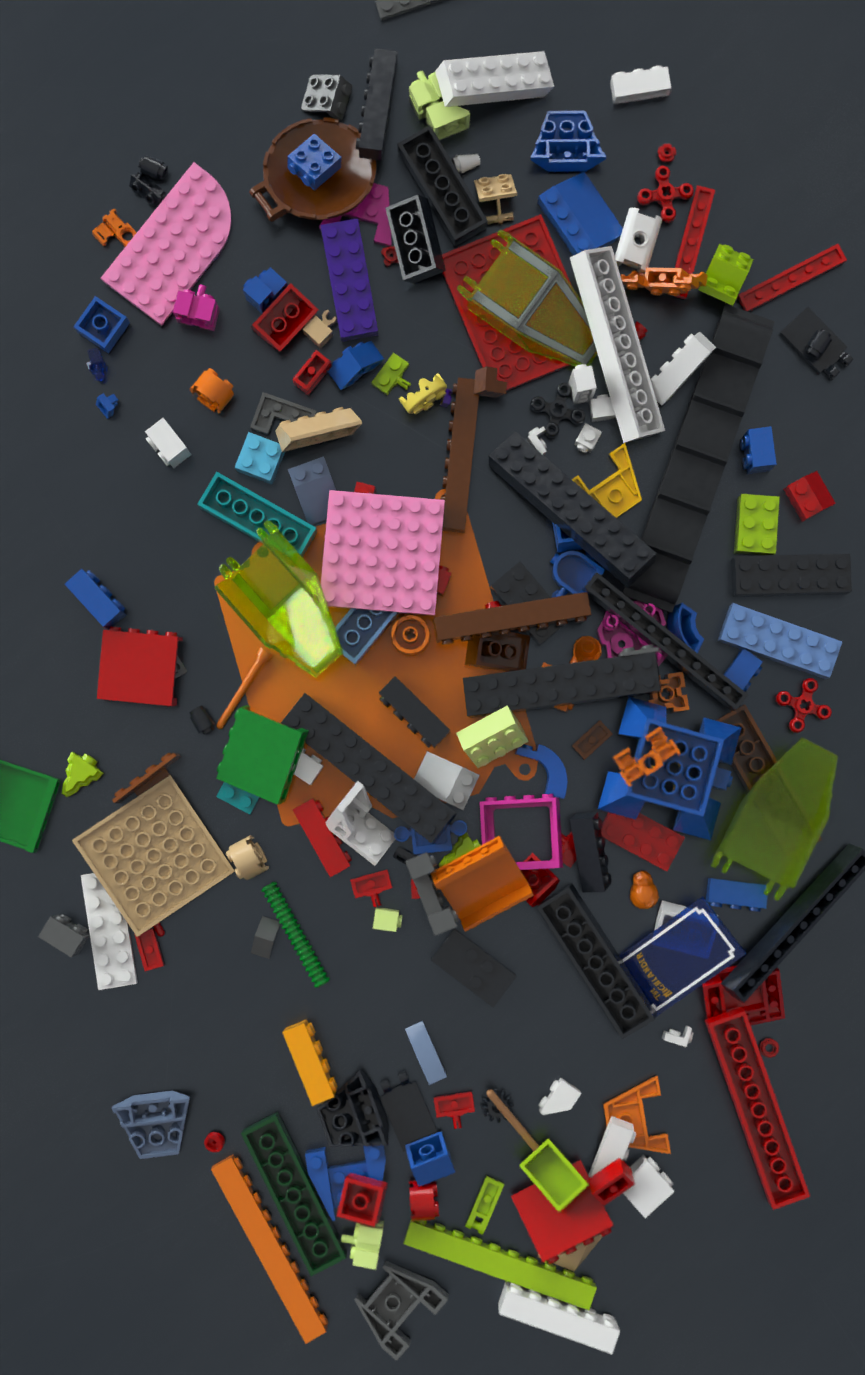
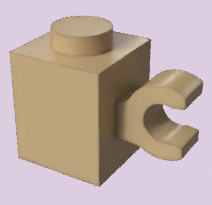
M329 310L324 311L322 315L323 321L315 316L303 326L304 334L320 349L333 337V331L329 327L337 321L336 317H333L332 320L326 319L330 314Z

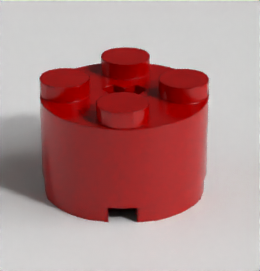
M416 1180L409 1181L411 1215H414L411 1216V1220H435V1217H439L438 1202H434V1197H438L437 1182L432 1181L429 1184L418 1186Z

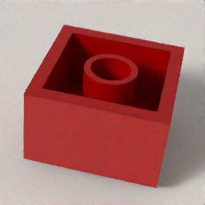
M349 1173L345 1178L337 1217L375 1227L380 1220L388 1183Z

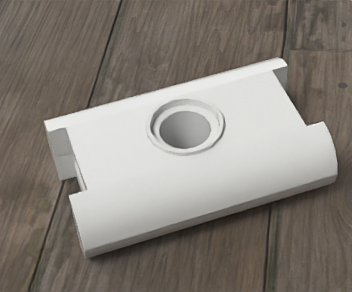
M629 208L615 259L617 266L625 264L636 268L638 273H645L646 267H649L663 219L657 215L655 218L640 214L638 213V208ZM635 237L641 240V245L635 242Z

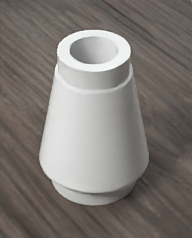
M478 154L456 155L455 158L451 159L459 174L480 165Z

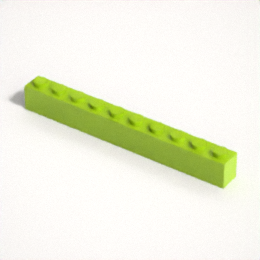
M410 1220L403 1244L590 1310L597 1289L593 1279L587 1276L577 1277L574 1272L564 1269V1271L558 1270L553 1264L545 1263L544 1265L538 1263V1260L531 1256H527V1258L521 1257L514 1250L509 1249L507 1252L502 1250L501 1246L490 1243V1245L482 1243L483 1240L478 1237H465L464 1233L458 1230L451 1232L446 1230L445 1226L438 1223L432 1225L427 1223V1220Z

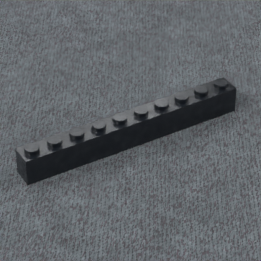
M595 573L582 588L583 592H587L590 598L610 614L617 616L621 623L647 644L654 645V648L659 647V653L730 711L737 710L748 696L746 692L600 574Z
M849 843L722 981V986L732 997L745 1003L865 871V851Z

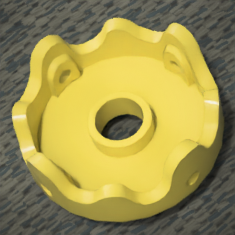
M438 373L433 377V382L425 378L419 380L420 392L417 391L415 394L413 392L408 393L407 400L403 397L399 398L407 413L418 414L423 409L426 411L434 405L433 401L439 400L446 395L447 385Z

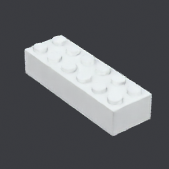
M545 51L443 60L435 71L445 107L545 97L554 88Z
M505 1281L498 1302L499 1314L613 1354L620 1333L617 1321L614 1320L613 1316L605 1313L602 1316L597 1314L592 1308L586 1310Z

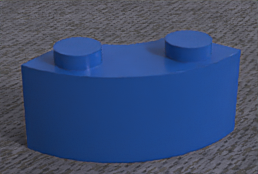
M683 603L674 606L673 612L668 614L667 628L698 654L704 638L696 628L695 619L697 612Z

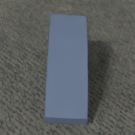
M423 1020L405 1028L428 1084L431 1085L446 1078L447 1074Z

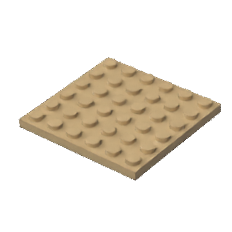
M171 775L72 840L137 937L235 872Z

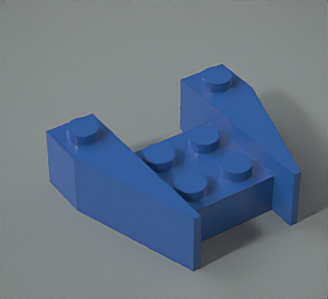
M384 1145L363 1146L366 1160L333 1166L328 1164L326 1147L306 1150L305 1157L308 1175L332 1221L336 1220L335 1208H339L345 1178L349 1173L383 1181L386 1162Z

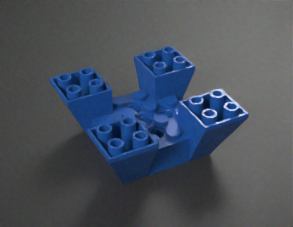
M628 697L618 734L639 740L634 757L636 761L652 750L655 751V749L651 748L653 746L650 740L647 741L645 736L660 726L667 739L673 740L675 745L677 743L682 744L684 750L680 755L674 754L663 761V766L648 776L643 774L631 782L632 786H627L619 773L608 771L598 809L636 820L645 801L678 810L673 830L711 840L721 806L720 802L709 798L718 762L732 765L741 727L703 717L698 733L667 724L665 706ZM651 757L646 758L644 761L645 767L648 769L653 768L650 765ZM672 762L678 765L676 773H672L669 769V765ZM692 767L695 768L698 773L697 777L694 779L691 778L688 774L689 769ZM667 781L673 784L671 792H666L664 789V784Z

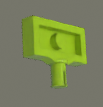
M393 353L371 384L386 395L397 384L408 390L411 383L403 379V374L408 368L409 363Z

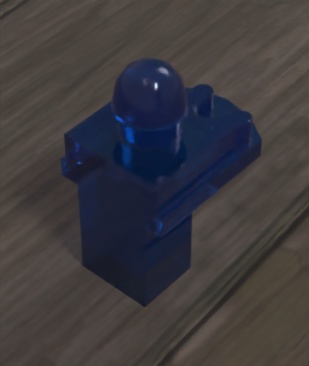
M100 349L87 350L90 362L87 363L88 370L93 375L96 374L95 377L98 381L104 380L105 374L103 372L107 371V363L102 359Z

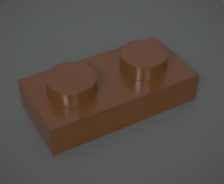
M599 720L572 747L585 760L613 733Z

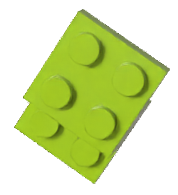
M719 244L706 271L708 275L706 286H700L698 290L733 306L754 259L746 253L734 251L729 245Z

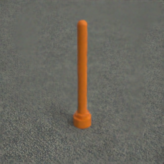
M261 647L258 649L256 662L217 722V729H223L263 663L266 664L267 661H270L273 654Z

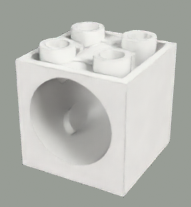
M643 1154L630 1166L635 1185L623 1194L646 1218L675 1191L671 1187L673 1182L664 1171L660 1173L657 1163L651 1157L647 1159Z

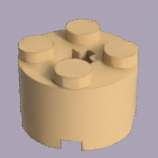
M252 835L229 846V850L226 852L230 862H234L236 866L235 873L239 879L250 880L269 869V866L264 864L267 862V858L259 843H253L252 839L254 837Z

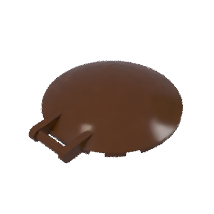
M326 117L323 120H312V118L301 120L282 130L273 139L272 145L268 152L266 151L263 161L264 181L252 187L249 193L253 198H256L265 210L270 222L277 220L288 212L301 218L313 220L335 218L350 212L367 197L376 178V160L359 158V150H356V140L361 137V133H358V129L354 126L341 123L338 119ZM313 134L317 135L341 156V168L316 190L306 186L301 178L296 174H292L287 167L288 155ZM268 192L278 206L272 209L262 195L263 193Z

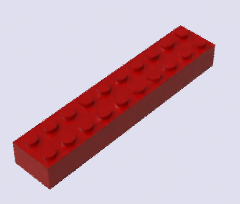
M739 1007L706 1019V1026L768 1203L775 1210L810 1197L746 1011Z

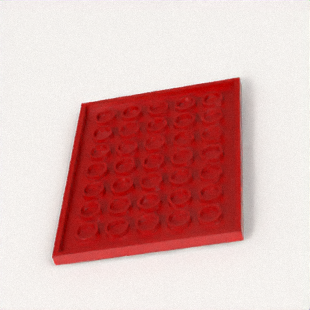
M541 214L442 254L446 269L442 273L482 368L486 366L497 368L496 380L507 382L506 391L578 362L516 330L472 299L479 290L519 318L548 278L545 274L508 249L513 241H516L559 271L575 294ZM556 283L526 325L583 355L593 342L591 330Z

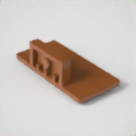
M167 753L161 758L162 762L160 764H153L145 770L147 774L143 777L137 776L130 782L131 786L117 791L114 794L115 798L112 799L113 803H122L133 793L139 796L171 775L166 768L181 758L180 754Z

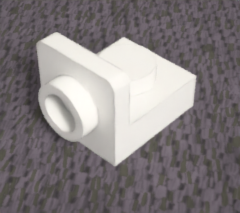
M585 423L574 445L581 452L587 453L588 451L591 453L602 431Z
M544 426L540 429L536 427L528 433L527 441L545 456L547 446L538 437L543 435L546 429Z
M686 1025L682 1036H680L681 1032L670 1029L669 1032L663 1031L662 1039L687 1047V1043H691L693 1038L692 1028Z

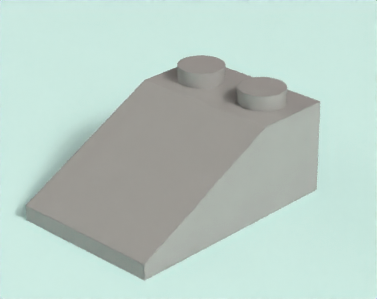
M427 751L414 780L438 799L464 810L480 775Z

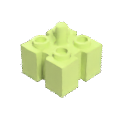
M419 71L417 73L419 80L414 81L409 86V101L418 120L426 118V108L431 103L443 101L435 72L430 74L427 80L424 72Z
M379 1220L375 1227L356 1222L354 1236L342 1234L341 1242L352 1244L350 1259H353V1266L376 1270L384 1221Z

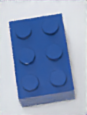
M81 569L65 585L104 628L110 630V627H114L127 616L123 612L125 607L115 598L112 600L111 596L113 594L102 584H98L100 580L90 570L86 572Z

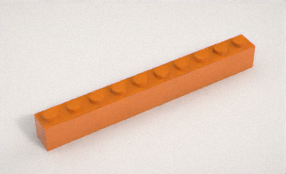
M233 1154L213 1165L211 1171L305 1344L327 1332L328 1320L324 1314H320L316 1298L314 1296L311 1297L308 1292L309 1285L307 1281L301 1279L298 1274L300 1269L295 1261H291L289 1248L286 1244L283 1245L279 1239L281 1234L276 1226L273 1228L270 1222L272 1220L270 1213L261 1206L262 1199L258 1192L254 1193L251 1187L253 1183L249 1175H245L242 1171L243 1164L238 1157L235 1158Z

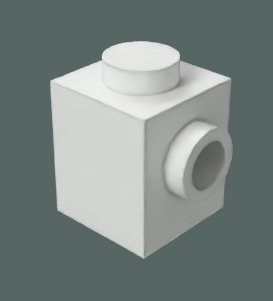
M607 394L599 395L597 399L590 400L589 406L592 422L615 418L616 415L612 401Z

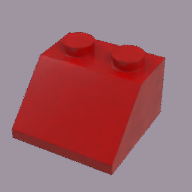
M818 471L802 477L783 489L802 522L836 504Z

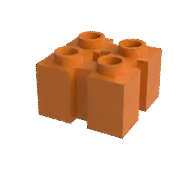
M683 672L667 674L663 680L660 677L662 692L665 689L666 692L670 693V696L665 699L661 693L650 694L651 700L647 702L665 706L666 709H671V713L689 710L687 694L682 695L681 688L686 687Z

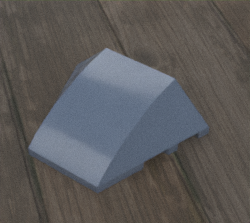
M175 1091L133 1095L112 1106L111 1109L119 1118L120 1125L128 1134L129 1141L140 1159L179 1154L189 1096Z

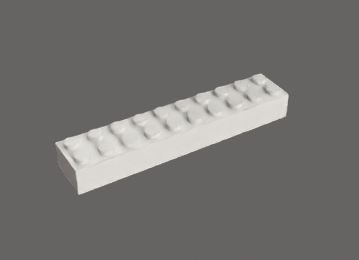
M612 246L584 250L570 257V261L623 443L665 431Z

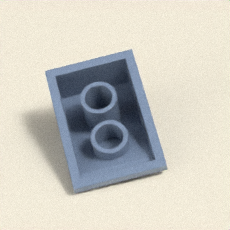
M324 456L288 469L307 523L314 525L327 520L329 490L336 491Z

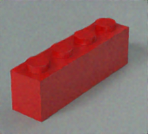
M312 798L294 808L293 812L329 877H332L350 867L352 858L348 851H343L340 846L343 844L342 840L328 829L325 822L329 817H324L322 813L324 808L319 800L315 801Z

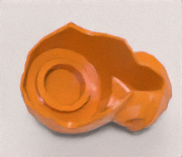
M580 637L574 644V656L569 663L598 660L602 654L601 644L593 637Z
M642 870L633 875L630 900L639 909L652 908L659 899L658 890L651 875L647 871Z

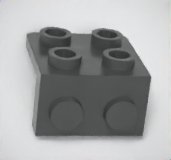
M311 75L301 108L305 112H327L334 119L343 121L353 85L341 75Z

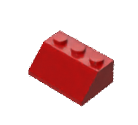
M290 283L252 324L251 328L263 340L280 352L319 309Z

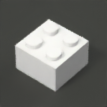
M164 418L145 431L148 435L146 440L155 452L159 449L160 452L157 454L166 466L171 465L175 468L191 456L187 447Z

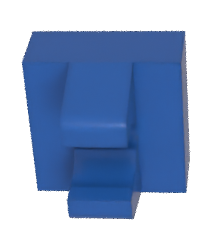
M102 393L97 397L96 405L108 419L114 415L115 406L118 405L117 401L119 399L115 394L106 397Z

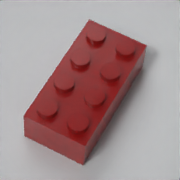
M608 812L601 829L602 837L664 871H668L685 839L684 836L641 813L638 814L635 820Z

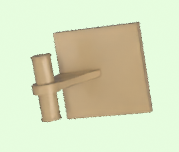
M501 174L491 178L482 177L479 180H474L479 202L496 200L497 215L486 216L488 224H503L504 221L514 220L513 212L501 214L500 206L501 198L517 196L511 174Z

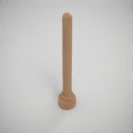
M488 1090L487 1096L534 1152L539 1145L493 1090Z

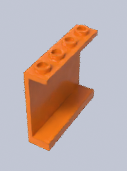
M500 836L430 873L434 885L437 889L440 888L453 910H455L465 932L533 896L528 881Z

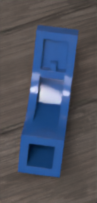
M525 744L516 748L515 755L534 759L545 768L547 783L544 794H554V797L564 799L567 790V773L561 759L552 750L540 744H537L535 751H533L532 746Z

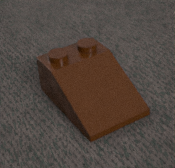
M514 632L508 635L494 633L489 638L480 639V636L472 637L473 640L468 641L465 665L509 672L526 669L530 643L529 635Z

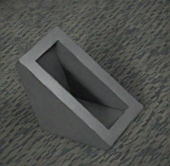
M262 916L254 937L252 954L270 959L280 927L278 920Z

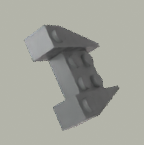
M428 852L406 860L405 862L427 913L434 935L457 927L456 922L459 919L455 910L451 911L449 905L441 907L444 905L440 893L436 894L434 889L436 886L431 875L429 876L428 874L435 871L434 866H437L433 854L429 856Z
M385 1261L382 1268L389 1273L388 1277L368 1300L358 1293L355 1302L380 1346L397 1361L410 1346L411 1342L398 1329L399 1326L420 1302L436 1315L448 1301L449 1294L436 1282Z

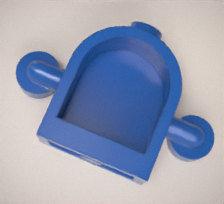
M567 551L561 555L556 553L550 563L553 564V580L561 589L556 590L551 598L565 596L567 593L570 595L583 593L582 588L595 573L602 575L605 569L592 561L595 559L586 551L585 555L578 551Z
M462 820L455 821L453 825L449 824L434 844H431L413 828L408 829L404 826L396 828L394 837L399 842H404L409 837H412L413 854L452 850L451 833L453 832L458 836L464 835L467 831V824Z

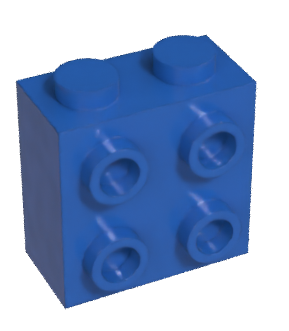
M313 134L288 155L287 167L292 174L300 177L306 186L316 190L341 168V156L317 135Z

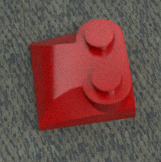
M532 853L524 862L541 860ZM549 869L521 870L533 892V896L526 900L531 907L539 905L556 889L560 882Z

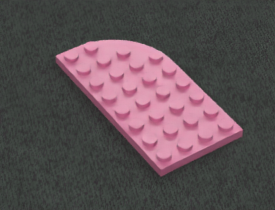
M193 162L101 277L104 283L161 326L173 313L178 290L183 292L185 289L191 290L220 254L228 240L231 229L230 205L224 190L215 178Z

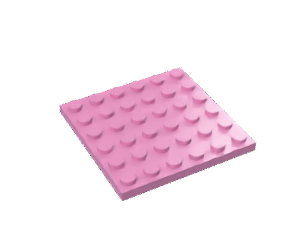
M329 490L320 588L325 606L435 616L445 500Z

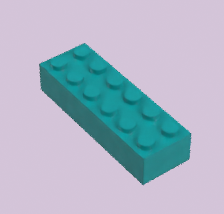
M217 471L197 504L200 509L285 556L284 553L273 542L279 534L302 559L318 532L316 527Z

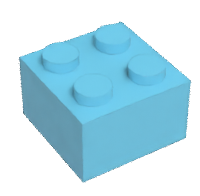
M248 432L235 469L237 472L272 485L285 452H282L279 443Z

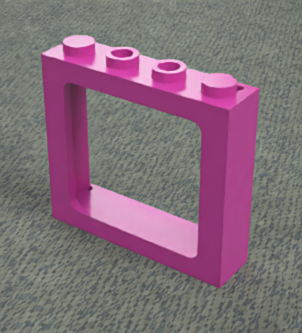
M542 794V798L536 799L535 795H524L523 799L516 800V796H505L504 800L497 801V797L485 798V801L480 802L482 845L495 838L494 811L496 809L547 806L550 809L552 859L549 861L516 863L520 870L563 868L559 798L554 797V794Z

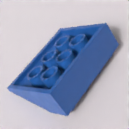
M585 172L551 187L538 197V205L573 256L584 250L607 247L621 237L622 226Z

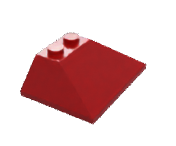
M736 966L717 969L702 984L707 1019L739 1007L746 1011L750 1026L785 1019L779 968H776L745 1003L732 997L721 984Z

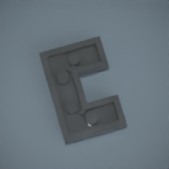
M263 392L250 428L269 435L275 418L294 422L303 416L315 417L317 411Z

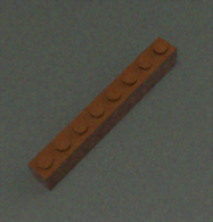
M458 378V382L453 384V395H456V401L451 403V413H454V420L449 422L448 432H452V438L447 440V450L450 451V457L445 459V469H448V476H444L442 487L446 488V495L441 496V500H445L442 531L465 533L479 395L474 394L475 379Z
M583 592L434 617L433 623L437 643L442 642V645L454 643L453 640L461 639V642L473 640L472 637L476 636L484 639L492 637L494 633L508 635L511 634L512 630L526 632L530 630V627L537 626L538 629L548 628L549 624L554 623L557 626H562L572 620H575L576 623L585 622L591 616L588 593Z

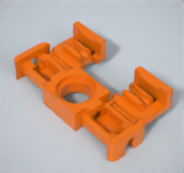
M112 209L109 215L103 216V222L92 230L93 236L103 247L106 245L107 238L113 237L114 234L122 245L126 247L131 240H124L122 235L125 232H130L134 237L137 233L128 222L126 224L122 222L116 215V209Z
M661 726L645 736L647 741L650 740L653 745L651 748L655 749V751L652 750L636 761L635 758L632 759L629 753L631 751L628 747L613 757L619 768L624 770V773L620 771V775L625 780L627 786H632L630 783L643 774L648 776L662 767V762L674 754L680 755L679 749L673 740L667 739L661 730ZM648 757L655 760V766L652 769L645 767L644 761Z

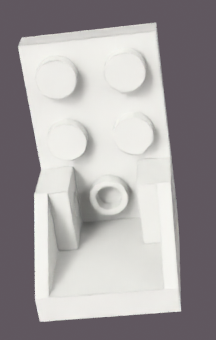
M357 781L325 823L332 833L375 866L395 841L394 832L368 813L372 808V804L364 785Z

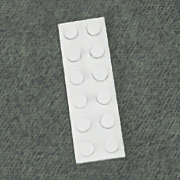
M94 873L81 875L98 990L137 984L129 924Z

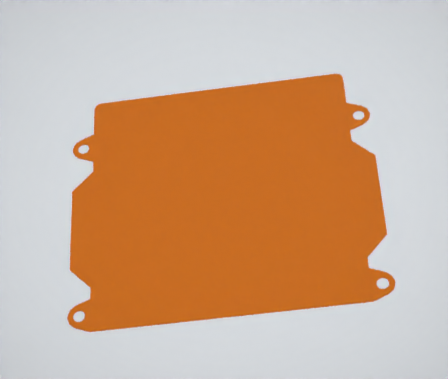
M446 489L440 490L434 499L441 500V496L446 494ZM468 512L466 515L465 533L442 531L439 565L449 568L448 572L452 574L444 596L437 594L435 616L399 613L356 666L339 653L317 673L232 580L240 573L272 610L305 579L287 557H283L280 553L267 547L269 549L267 557L259 556V548L267 546L258 542L252 550L250 567L216 577L214 581L242 682L256 662V656L258 655L256 653L260 647L273 654L270 661H267L266 664L263 663L245 692L250 711L281 723L303 694L306 693L413 779L427 751L480 775L470 796L480 793L494 767L506 764L514 776L520 780L527 781L535 776L538 761L515 755L516 748L504 756L489 762L487 765L477 768L464 752L457 736V732L487 717L471 718L467 716L463 678L509 672L465 665L468 641L461 642V639L453 640L454 643L442 645V642L437 643L433 623L434 617L485 609V605L493 601ZM326 523L315 526L318 532L302 558L303 562L316 575L320 588ZM310 586L277 618L318 662L332 649V646L325 641L328 634L312 587ZM326 606L333 629L350 608ZM407 615H415L422 618L430 632L427 647L416 655H405L399 652L393 645L391 630L394 623ZM413 631L405 634L408 640L416 637ZM394 676L451 730L435 748L432 746L428 748L421 741L422 736L418 732L414 734L407 727L409 723L405 719L401 721L393 714L395 709L391 705L387 708L380 701L379 698L381 696L379 692ZM526 711L513 712L521 723L529 741L525 745L532 746L533 751H535L536 744ZM306 743L303 746L306 749L305 754L309 757L315 755L321 759L322 762L320 764L324 767L312 785H309L296 775L293 776L285 802L277 805L281 821L285 826L300 824L293 809L312 798L315 801L319 800L324 808L322 811L324 817H330L356 784ZM522 764L530 766L529 774L522 775L519 768ZM367 792L372 808L392 819L398 817Z

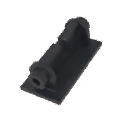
M143 173L131 174L129 187L146 199L150 205L157 208L161 200L163 201L167 196L166 191L156 184L152 188L149 187L153 181Z

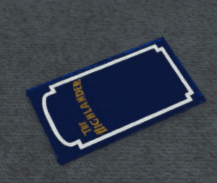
M701 897L622 953L620 957L658 1016L746 955V952L706 900Z

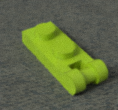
M488 1176L485 1177L466 1221V1228H473L478 1230V1233L484 1234L504 1183ZM476 1216L482 1218L481 1223L475 1221Z

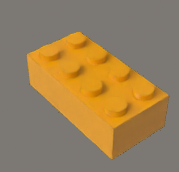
M305 1019L286 1027L282 1033L312 1106L333 1098L338 1085L334 1076L330 1077L329 1075L330 1065L327 1059H323L321 1055L323 1048L320 1041H316L314 1038L316 1031L312 1022L308 1023V1020Z

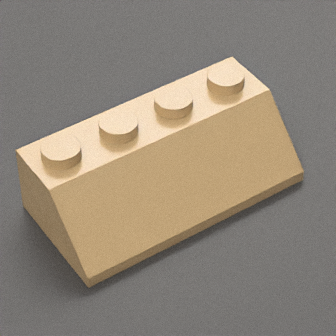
M339 407L331 413L326 414V411L315 414V417L303 416L298 418V421H283L275 432L281 450L285 452L353 435L362 425V421L351 408L344 409Z

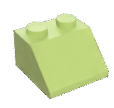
M436 101L426 108V123L432 127L438 139L441 140L468 129L470 113L461 107H445L443 101Z

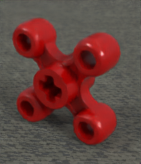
M659 166L655 172V178L659 183V187L656 190H649L647 188L640 190L637 200L641 205H648L652 201H657L662 205L661 218L664 222L670 223L676 217V210L672 206V201L676 198L690 199L694 193V188L689 183H684L680 187H674L669 183L670 169L667 166Z
M807 678L803 681V692L799 697H793L787 691H781L775 697L778 705L793 707L795 716L789 722V729L793 733H800L804 730V718L808 714H814L820 720H826L832 714L829 706L814 704L812 695L818 689V682L814 678ZM809 682L812 684V689L808 687ZM782 695L786 697L785 702L781 700ZM806 702L807 707L801 709L800 704ZM822 709L826 711L825 716L821 714ZM795 722L799 724L798 729L794 726Z

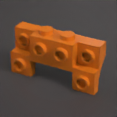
M646 267L645 273H638L636 270H633L628 276L621 274V280L627 289L637 290V287L648 289L653 295L660 296L662 293H668L672 296H679L680 293L687 294V291L706 286L708 275L704 272L688 274L682 268Z

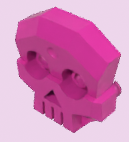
M634 601L635 604L664 626L666 624L662 609L656 608L651 603L645 604L640 601ZM606 610L603 621L597 629V635L600 644L605 646L607 658L617 657L625 648L634 647L635 650H640L642 646L649 645L621 623L617 616L610 614ZM619 641H623L625 643V646L623 648L618 646ZM659 652L657 653L658 666L666 659Z

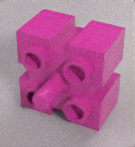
M199 285L196 296L195 292L185 289L184 292L178 290L173 314L178 323L195 325L203 329L215 331L220 309L216 299L211 295L205 294V285Z

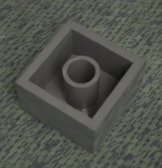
M65 914L50 916L38 937L66 955L73 957L80 953L90 934L87 933L88 929L80 924L76 926L70 922L72 920Z

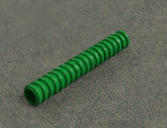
M272 882L263 887L261 891L265 893L264 897L268 898L267 902H270V908L274 909L273 913L277 914L276 918H279V924L282 923V929L286 931L285 935L288 934L289 936L288 940L292 941L290 944L294 945V951L297 950L298 953L296 954L300 956L299 960L303 961L302 965L306 967L305 971L309 972L308 976L312 978L311 982H314V987L318 988L329 982L330 978L326 977L327 973L323 971L324 967L320 966L321 962H318V956L314 955L315 951L311 950L312 946H309V940L306 941V935L302 933L303 929L300 930V924H297L298 920L294 919V913L290 912L292 909H289V904L285 903L286 899L282 897L283 893L279 892L280 888H277V882Z

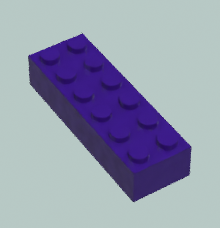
M358 218L320 225L341 342L379 335Z

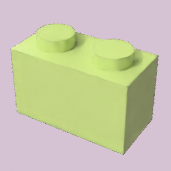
M376 907L373 929L396 932L397 927L401 928L403 915H399V910Z

